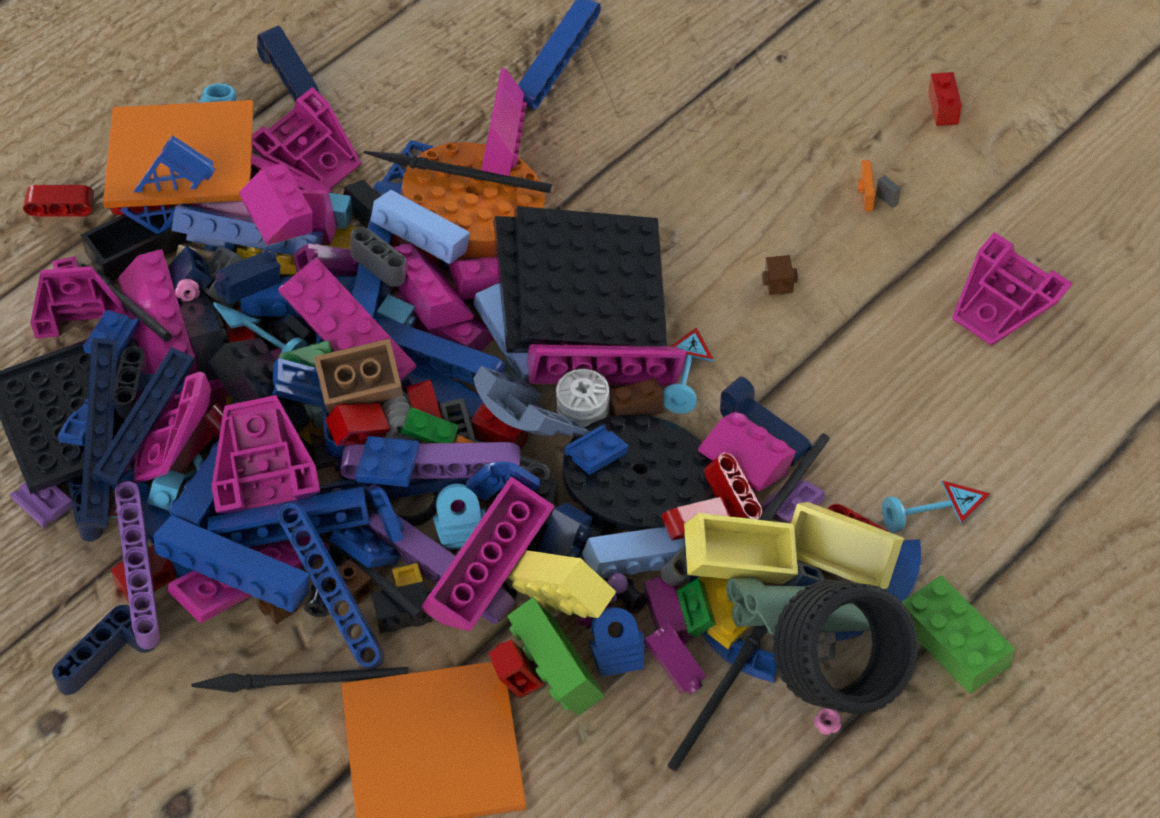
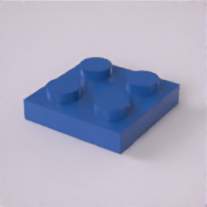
M368 436L355 475L356 481L408 487L420 448L419 441Z
M366 527L337 530L333 532L330 541L367 568L395 565L401 557L399 553L393 550L394 547L390 543L380 541L374 536V532Z

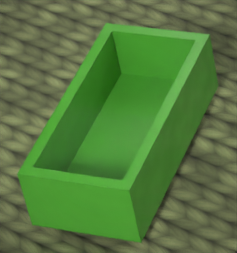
M942 575L902 601L905 605L904 608L909 611L910 618L915 624L917 640L969 694L1011 666L1015 648Z
M534 597L507 616L512 623L509 629L518 641L521 639L525 645L522 647L524 653L531 661L534 660L537 664L536 672L544 682L547 681L551 686L548 690L557 703L560 702L567 711L571 709L579 716L605 697L554 616Z

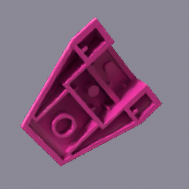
M313 87L296 100L292 111L269 129L262 126L253 133L252 147L263 158L275 164L285 162L288 169L292 172L305 176L309 180L319 185H324L330 190L361 165L330 104Z
M993 232L978 250L952 319L992 346L1056 305L1073 284L1053 270L1050 274L1044 272L1017 254L1011 242Z
M91 266L40 271L30 324L35 338L60 337L61 321L98 319L102 317L106 310L129 316V313Z
M197 372L187 376L182 393L174 395L135 457L134 482L148 481L166 475L210 405L211 387L204 373Z
M276 395L224 406L212 481L216 513H231L307 498L320 492L316 466Z

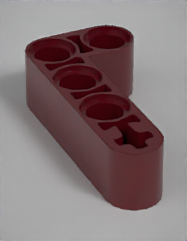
M210 401L204 416L170 470L181 473L214 436H220L224 409L216 401ZM154 479L148 480V482L152 485Z

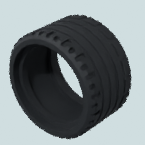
M824 580V582L819 581L806 586L804 590L798 591L797 595L793 596L789 603L784 606L783 612L779 615L778 623L775 626V635H773L774 662L777 664L776 668L778 673L781 674L782 681L787 684L786 687L796 697L815 706L851 714H867L868 712L872 713L878 709H883L886 707V704H891L896 697L901 695L902 690L907 687L908 681L912 678L913 670L916 666V658L918 657L917 632L914 628L915 624L910 618L909 611L904 608L905 605L895 595L878 586L836 580ZM851 602L862 611L868 621L872 635L871 655L860 677L850 685L836 690L822 674L818 662V640L822 627L829 616L839 607Z

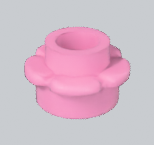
M183 279L178 283L175 294L181 301H191L199 297V285L191 279Z
M822 709L814 719L815 727L819 728V732L822 734L837 733L841 728V717L835 710Z

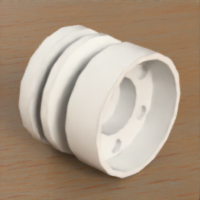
M577 369L566 373L559 380L556 387L557 414L574 419L583 427L600 419L610 417L609 386L601 374L593 370Z

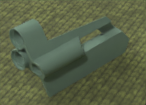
M757 577L730 578L727 582L726 592L730 602H734L732 610L734 624L738 627L765 625L770 635H775V626L778 623L779 615L783 612L784 606L789 603L793 596L797 595L798 591L804 590L806 586H764ZM850 602L839 607L829 616L820 633L871 630L862 611Z

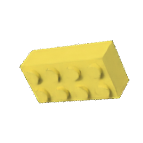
M809 502L797 504L791 524H794L797 560L857 583L878 586L882 589L888 588L904 540L903 537Z
M698 513L684 524L688 575L724 579L757 577L763 583L784 584L798 575L794 524Z
M525 550L508 575V578L513 581L512 586L517 591L523 594L526 593L530 598L534 597L546 609L555 613L562 611L567 615L577 614L583 618L587 616L599 618L616 593L581 558Z

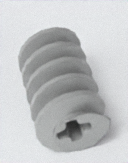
M403 391V396L379 401L390 426L386 437L414 440L415 438L401 433L408 410L411 407L409 396Z

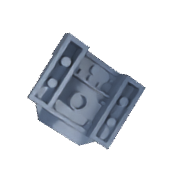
M483 366L479 368L473 378L478 394L486 407L498 419L512 427L539 436H553L555 434L582 437L589 433L587 429L574 419L546 410L538 402L542 394L523 380Z

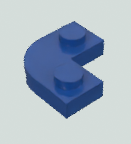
M500 461L487 464L466 481V488L486 501L504 487L510 477H513L532 491L539 487L540 479L514 463Z
M375 484L366 487L365 490L373 512L380 516L388 540L395 543L404 539L401 531H404V525L401 518L395 516L385 489Z

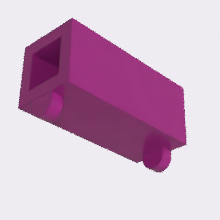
M307 243L293 254L297 273L316 257L334 277L354 276L358 271L357 265L359 262L352 258L350 249Z
M655 577L650 581L644 582V594L648 598L647 606L656 631L669 622L683 644L688 643V638L693 636L688 634L680 602L675 591L679 584L677 586L667 585L661 577Z
M669 622L644 639L645 645L680 695L686 691L691 695L703 686L701 680L706 678V675Z

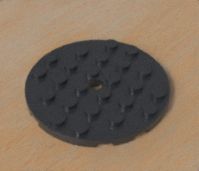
M645 414L614 415L584 427L591 432L604 424L608 432L612 431L629 445L627 454L591 475L578 466L570 455L564 454L562 479L571 499L583 506L585 513L593 517V519L601 523L605 520L618 525L617 529L632 532L664 528L665 524L661 517L663 513L680 506L710 500L714 496V492L705 476V467L712 460L698 451L702 442L677 424ZM574 436L569 444L581 437ZM637 468H639V471H642L645 474H637L635 471L637 470Z

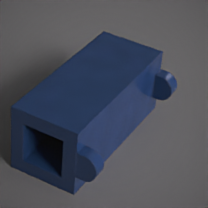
M266 250L217 270L216 282L214 283L216 293L222 296L228 304H231L279 284L281 265L276 261V254L273 251L268 252Z

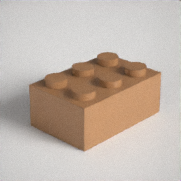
M390 339L314 356L328 414L333 411L335 406L342 403L347 405L371 404L403 396Z

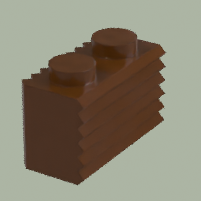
M657 379L643 380V382H638L637 384L633 383V385H624V387H619L618 389H610L609 407L611 417L614 415L640 414L653 416L663 413L664 396Z

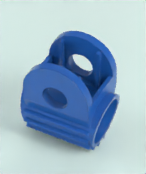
M617 607L605 608L599 618H593L591 624L593 640L589 641L600 677L644 669L643 632H638L636 620L624 609ZM612 622H618L620 632L617 636L611 637L608 634V626Z

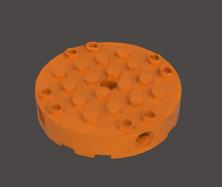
M448 142L424 151L417 158L423 157L432 161L481 170L486 145L471 142ZM517 159L516 168L511 167L509 176L541 182L535 172L522 159ZM410 166L407 167L404 173L401 188L402 196L470 232L466 253L458 259L496 256L493 227L494 217H515L514 210L516 206L544 208L545 202L544 192L428 169L422 170L416 169V167L411 169Z

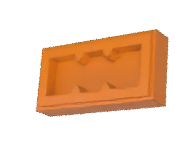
M870 160L861 161L860 179L857 182L858 193H862L864 211H873L876 196Z

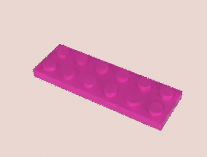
M317 257L278 289L279 293L323 341L329 340L333 352L390 339L400 381L416 368V364Z
M310 535L300 538L301 546L309 544L311 540ZM290 540L248 547L297 569L304 567ZM322 556L316 557L314 561L321 558ZM195 570L168 584V592L200 623L252 596Z

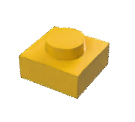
M417 563L392 569L396 587L423 582Z

